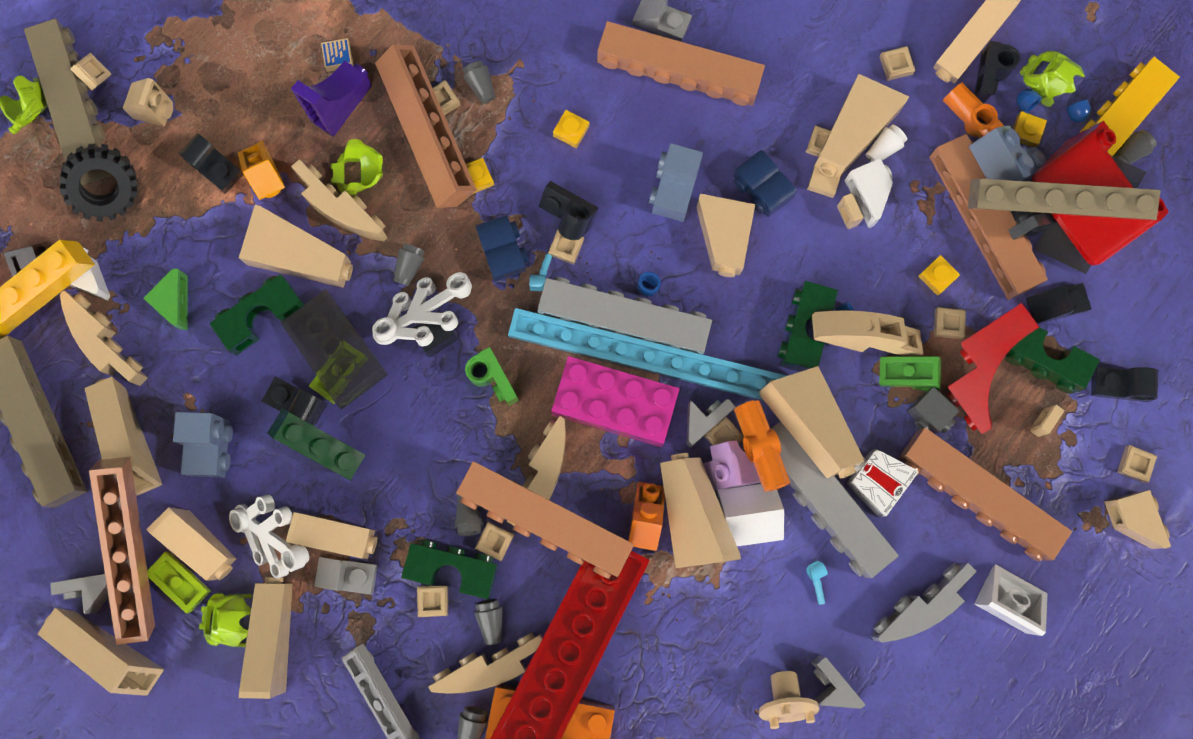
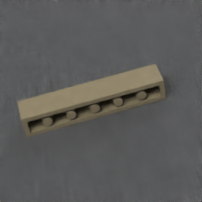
M56 18L25 28V35L65 162L67 156L70 153H76V148L82 146L85 149L88 148V144L94 143L95 147H101V144H104L103 140L106 139V135L95 117L98 115V110L95 103L89 98L88 91L91 89L70 70L81 60L79 54L74 51L72 44L75 43V38L69 27H64ZM95 169L86 172L81 177L80 182L84 186L113 175L107 171Z
M971 179L968 208L1157 220L1161 190Z
M10 336L1 338L0 419L11 433V445L20 454L23 461L21 468L23 473L32 482L34 487L32 493L35 500L42 507L56 508L87 493V490L22 341Z

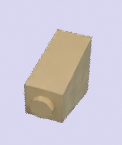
M700 194L696 208L712 270L718 271V274L724 277L740 276L744 268L755 204Z
M168 507L146 529L206 581L221 580L233 569L231 564L236 560L235 556L190 510Z
M294 512L286 542L368 559L369 554H373L375 551L377 537L374 536L375 530Z

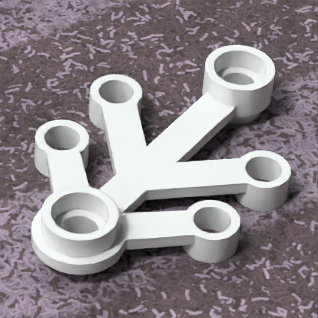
M462 272L451 275L446 283L447 289L426 302V297L432 295L436 290L435 284L429 277L418 281L417 291L412 301L407 293H397L392 299L393 305L388 316L379 319L373 325L372 331L375 341L380 345H387L396 339L416 340L420 346H427L434 338L428 327L422 326L418 329L405 327L412 323L441 325L445 331L455 329L458 325V319L453 312L434 313L431 311L454 297L460 299L467 297L471 293L472 288L468 276ZM408 310L407 314L400 317L402 311Z
M266 494L257 497L255 503L250 507L245 504L237 505L234 510H231L229 521L235 532L245 533L253 552L255 563L259 566L269 563L272 576L278 579L287 576L289 571L292 572L303 568L305 563L309 561V553L304 546L297 544L291 546L272 532L278 526L282 527L290 524L293 516L287 506L274 510V500L271 495ZM273 511V515L262 523L256 520L259 514ZM274 548L281 553V559H278Z

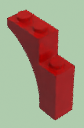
M1022 302L960 343L963 347L960 350L961 355L969 365L974 362L976 367L948 385L950 392L947 395L956 407L961 405L967 415L964 416V419L973 431L978 429L981 434L992 429L993 426L989 411V392L993 376L999 364L1012 347L1025 336L1039 328V325Z

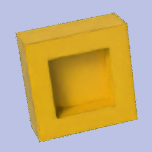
M565 110L553 131V137L577 149L590 126V122Z
M1021 111L1017 115L1013 129L1019 135V143L1029 147H1037L1047 120Z
M483 158L466 164L477 190L474 193L494 186V181Z
M941 255L918 275L937 296L960 276Z

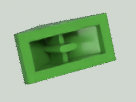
M172 269L144 299L173 326L180 330H188V276L179 269Z

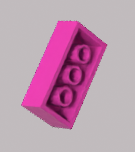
M568 356L552 407V416H561L572 422L662 448L680 388Z

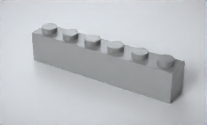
M554 277L553 280L546 278L537 310L538 314L702 355L705 352L712 320L707 319V315L704 313L691 311L688 314L680 312L679 308L673 305L663 304L660 307L652 305V301L645 298L636 297L635 300L624 298V294L617 291L609 290L608 293L597 291V287L593 285L581 284V286L569 284L570 281L562 277Z
M780 421L771 429L776 432L781 444L780 456L791 482L790 486L795 491L793 493L794 498L802 507L807 506L814 514L811 516L812 520L821 530L826 529L831 535L830 542L839 553L842 554L844 552L851 560L849 562L851 569L859 577L863 575L865 578H873L899 555L834 476L830 478L825 477Z

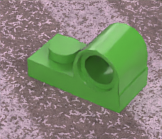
M490 347L468 360L465 372L472 384L477 387H484L496 382L497 385L492 388L500 402L506 400L508 406H511L519 401ZM479 365L486 366L488 369L484 377L476 378L473 376L475 367Z
M939 356L880 357L879 385L881 387H912L922 391H927L934 387L936 390H940L941 359Z

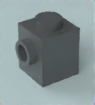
M933 387L925 391L907 412L916 420L915 424L919 429L927 428L935 434L941 431L943 433L947 432L956 423V420L953 418L959 410Z

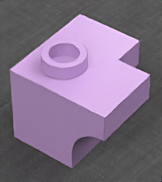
M737 440L710 446L713 461L704 463V467L714 491L761 482L754 462L751 463L748 460L745 452L739 447Z

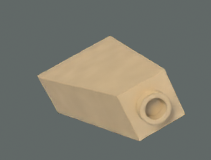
M985 0L933 67L937 71L935 74L944 82L949 83L951 81L955 84L1012 14L1021 0Z
M858 74L814 167H819V171L828 177L842 176L879 136L883 129L900 113L909 96Z
M258 205L254 206L239 259L248 266L344 288L345 282L350 280L353 271V265L344 253Z
M818 366L773 380L759 391L761 398L826 478L839 475L840 479L857 472L855 467L865 460Z
M113 377L101 379L95 384L84 388L102 459L131 458L136 496L161 486L160 476L126 388Z
M688 453L671 455L672 461L660 463L675 567L682 568L741 559L740 552L701 458H689Z
M265 577V583H255L239 698L270 699L286 692L293 584L283 583L284 578L282 577L278 579Z
M54 608L38 632L40 637L110 693L147 696L164 671L162 667L126 644L116 645L114 636L75 611Z

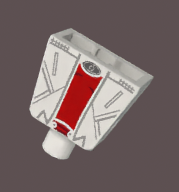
M875 449L867 454L864 462L855 467L857 472L850 477L847 485L875 515L884 517L894 507L918 474V471Z

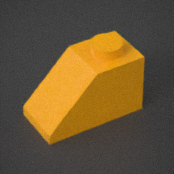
M263 140L237 152L242 172L259 200L265 197L272 198L279 194L281 189L285 188L282 177Z

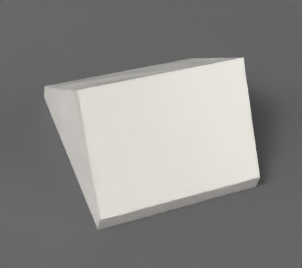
M762 484L717 490L719 504L737 546L784 540V508L777 490L764 492Z
M995 564L974 604L1026 634L1043 636L1046 633L1048 593Z

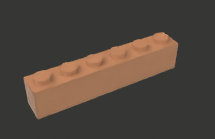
M608 21L605 25L597 56V63H601L608 69L619 68L628 71L633 76L640 77L644 75L654 78L655 81L662 84H676L684 90L701 91L712 98H726L741 106H753L765 68L763 64Z
M392 44L376 61V67L436 207H458L477 191L415 47L412 45Z
M965 134L937 147L929 158L1006 298L1010 300L1047 281L1046 270L1043 264L1037 261L1032 252L1031 242L1027 237L1012 239L1008 229L1017 225L1012 212L968 208L971 179L987 178L969 148L974 142Z
M927 428L916 431L898 457L904 464L918 471L917 475L920 473L927 478L929 486L939 492L945 491L951 495L953 503L963 509L969 508L977 514L976 519L986 526L991 527L993 525L1001 531L1000 536L1012 544L1018 543L1026 549L1024 551L1026 555L1038 562L1041 560H1054L1073 532Z
M131 458L101 459L91 467L89 474L116 645L148 641L155 627Z
M474 461L456 494L462 496L460 502L476 510L479 505L489 510L486 516L499 523H503L504 519L514 523L513 530L526 537H529L531 533L541 537L540 544L556 551L557 547L568 551L567 558L581 565L584 561L595 565L593 571L608 579L611 574L616 577L619 576L634 546L633 543Z

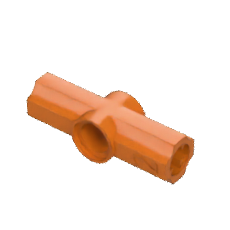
M963 83L958 84L943 99L947 106L964 122L966 132L973 137L982 138L995 128L1004 126L998 119L996 109L990 104H983ZM977 117L983 119L985 124L980 123Z
M752 400L737 406L734 411L744 435V451L748 460L751 463L754 462L764 492L774 491L790 484L791 482L780 456L781 444L776 432L769 428L760 401Z

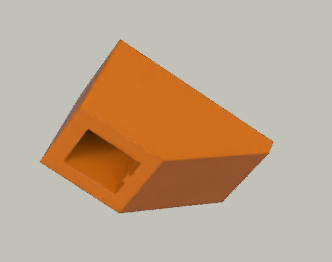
M637 483L628 539L629 542L634 544L633 547L657 551L663 523L664 486L653 483Z

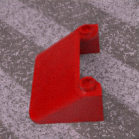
M1105 121L1069 138L1032 176V182L1133 188L1107 152L1116 143V135L1107 126ZM1159 198L1157 220L1063 214L1052 215L1085 261L1092 266H1097L1104 263L1160 222L1169 211L1164 201Z

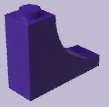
M344 60L322 82L306 86L297 80L291 90L311 123L334 137L372 85L367 76L368 72L356 63L351 65Z

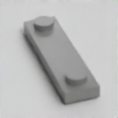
M361 644L343 656L342 661L387 739H420L418 733L410 725L374 663L372 654L366 649L365 645Z

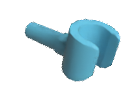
M550 254L545 255L539 275L530 274V291H543L547 270L552 259Z
M816 561L810 564L806 571L813 581L817 601L820 605L825 604L820 578L828 575L824 564Z

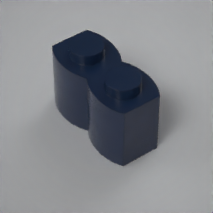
M762 150L735 169V179L733 180L735 186L740 192H746L753 199L751 204H755V210L760 214L764 213L767 217L793 199L797 192L788 178L778 170L774 162Z
M506 215L475 226L494 282L526 272L525 264L529 263L525 248H519L515 239L520 237L515 221L510 222Z

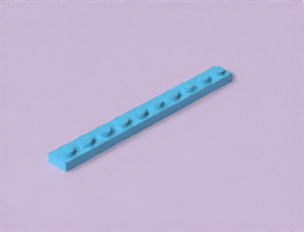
M515 308L508 333L510 338L762 401L764 400L761 398L759 391L771 381L786 377V375Z

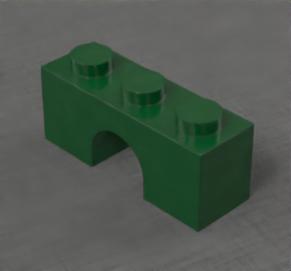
M280 274L266 279L262 287L254 293L249 292L239 299V303L232 308H227L217 313L215 319L209 324L226 349L237 356L260 340L253 329V322L258 314L264 311H271L276 318L285 323L305 309L306 305L289 281Z
M805 281L800 288H795L791 304L795 305L793 315H788L784 330L788 331L786 342L781 341L777 357L781 358L780 367L798 372L819 367L825 343L812 340L806 333L805 325L807 321L812 320V315L815 312L833 311L838 293L837 289Z
M1040 327L1021 339L1005 355V360L1010 364L1023 366L1031 370L1030 373L1034 377L1042 380L1047 379L1055 383L1057 389L1068 394L1086 389L1100 359L1076 346L1062 351L1058 360L1050 358L1043 348L1048 331Z
M283 408L267 432L270 437L350 481L366 456Z
M422 539L419 540L418 544L410 543L402 579L434 585L438 571L444 566L451 565L457 568L461 574L462 581L459 593L484 599L491 598L499 564L492 563V556L476 553V557L471 558L464 556L465 550L448 546L447 551L435 549L437 543Z

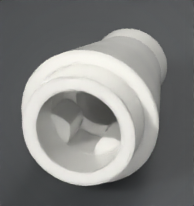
M892 124L889 128L885 127L865 155L870 162L879 158L883 161L902 149L907 141V137L899 127Z

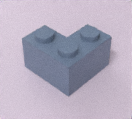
M1010 125L995 128L969 146L987 179L1032 182L1033 174L1047 161L1044 154L1036 147L1023 149L1019 143V135Z
M670 143L668 153L662 151L656 178L661 179L658 188L653 187L649 203L654 204L652 214L684 222L703 152Z
M175 412L173 442L183 445L181 475L225 478L226 471L229 470L231 463L230 455L227 454L228 442H231L233 436V428L229 420L212 413Z

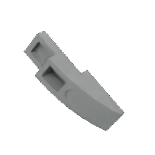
M969 563L951 564L943 572L944 578L938 585L932 584L922 594L923 600L919 596L914 595L902 597L894 605L895 612L889 618L885 616L873 627L875 632L870 637L874 641L881 643L900 640L925 631L941 622L965 602L957 591L977 571Z

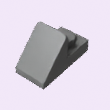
M641 0L632 24L666 38L682 42L692 15L667 6L668 0Z
M729 399L722 404L717 400L706 410V413L709 415L706 417L690 401L687 414L686 444L691 448L707 432L735 408L733 403Z
M319 557L314 587L334 591L373 594L378 565Z
M105 574L50 583L51 595H63L64 600L82 597L84 614L97 613L109 598Z
M819 655L811 662L816 668L813 673L824 686L828 683L830 685L814 699L819 705L862 709L865 706V703L825 656Z

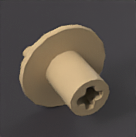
M781 671L772 674L770 679L774 701L765 703L759 708V717L770 722L771 729H778L779 723L795 722L806 719V723H814V715L820 709L819 704L815 700L801 698L797 674L793 671Z

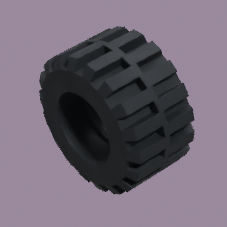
M95 143L88 144V148L84 149L82 146L76 148V153H70L67 156L66 162H63L59 181L61 195H64L66 205L71 204L72 211L77 215L79 212L84 213L83 218L90 220L91 216L97 217L96 221L103 222V217H109L111 221L116 219V214L119 213L123 216L127 213V207L131 208L133 206L134 197H137L136 172L134 166L130 164V159L126 155H120V150L116 148L110 150L108 145L101 144V147H95ZM91 170H104L116 178L117 187L108 194L95 195L88 192L80 182L81 177Z

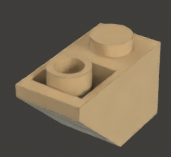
M146 78L131 83L123 109L135 120L165 127L167 119L173 113V101L153 79Z
M1150 490L1138 491L1104 501L1115 530L1151 549L1171 547L1169 531L1162 523L1158 513V502Z

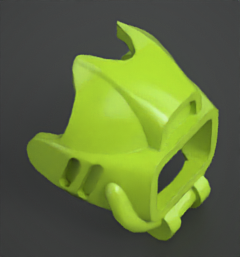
M1046 51L1038 56L1031 55L1027 65L1020 70L1024 83L1042 97L1041 103L1047 107L1053 105V98L1055 96L1076 91L1073 79L1075 75L1085 77L1080 65L1057 51ZM1042 61L1050 62L1043 73L1033 74Z
M21 75L14 78L13 83L20 100L15 101L6 95L0 97V108L13 124L8 128L13 134L18 133L21 128L33 122L48 107L41 83L37 77L33 79L34 82Z
M359 139L349 140L337 163H331V170H333L331 185L337 186L341 193L346 191L349 195H356L357 192H362L372 187L383 177L382 155ZM345 163H361V183L345 184Z
M216 593L210 597L206 606H201V612L203 613L199 629L203 630L204 637L210 645L217 646L223 644L232 647H246V643L241 641L247 637L248 630L241 627L239 621L244 616L251 614V608L244 599L252 598V594L224 595L223 593ZM213 610L212 625L210 627V618Z

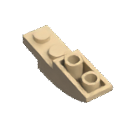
M299 159L291 166L298 177L308 186L301 194L321 215L353 234L383 242L387 239L383 231L386 226L375 214L370 217L364 211L367 206L357 195L352 198L346 191L340 195L330 183L325 186L319 180L322 175L312 164L306 167Z
M63 291L60 294L66 323L79 348L100 372L113 376L118 371L129 382L141 386L148 378L141 372L144 367L131 356L126 358L120 353L123 348L111 339L116 334L108 326L111 321L99 311L96 313L88 308L91 303L81 294L77 293L74 296Z
M865 311L815 312L812 315L814 340L859 352H864L867 348L871 347L905 357H920L923 355L920 330L905 326L904 318Z
M559 416L557 421L552 419L543 432L546 435L545 440L541 446L536 444L528 455V459L531 460L529 467L535 470L537 474L536 476L530 474L523 487L548 500L551 498L558 482L565 454L566 427L565 419ZM507 520L508 523H510V524H512L513 526H515L514 523H512V522H510V521Z
M533 632L517 640L519 647L510 652L506 647L492 655V663H489L484 653L477 657L474 652L460 660L461 667L451 672L448 667L433 676L435 682L429 686V689L435 693H466L486 689L509 681L526 671L522 659L536 652L543 636L541 633L537 636H534Z

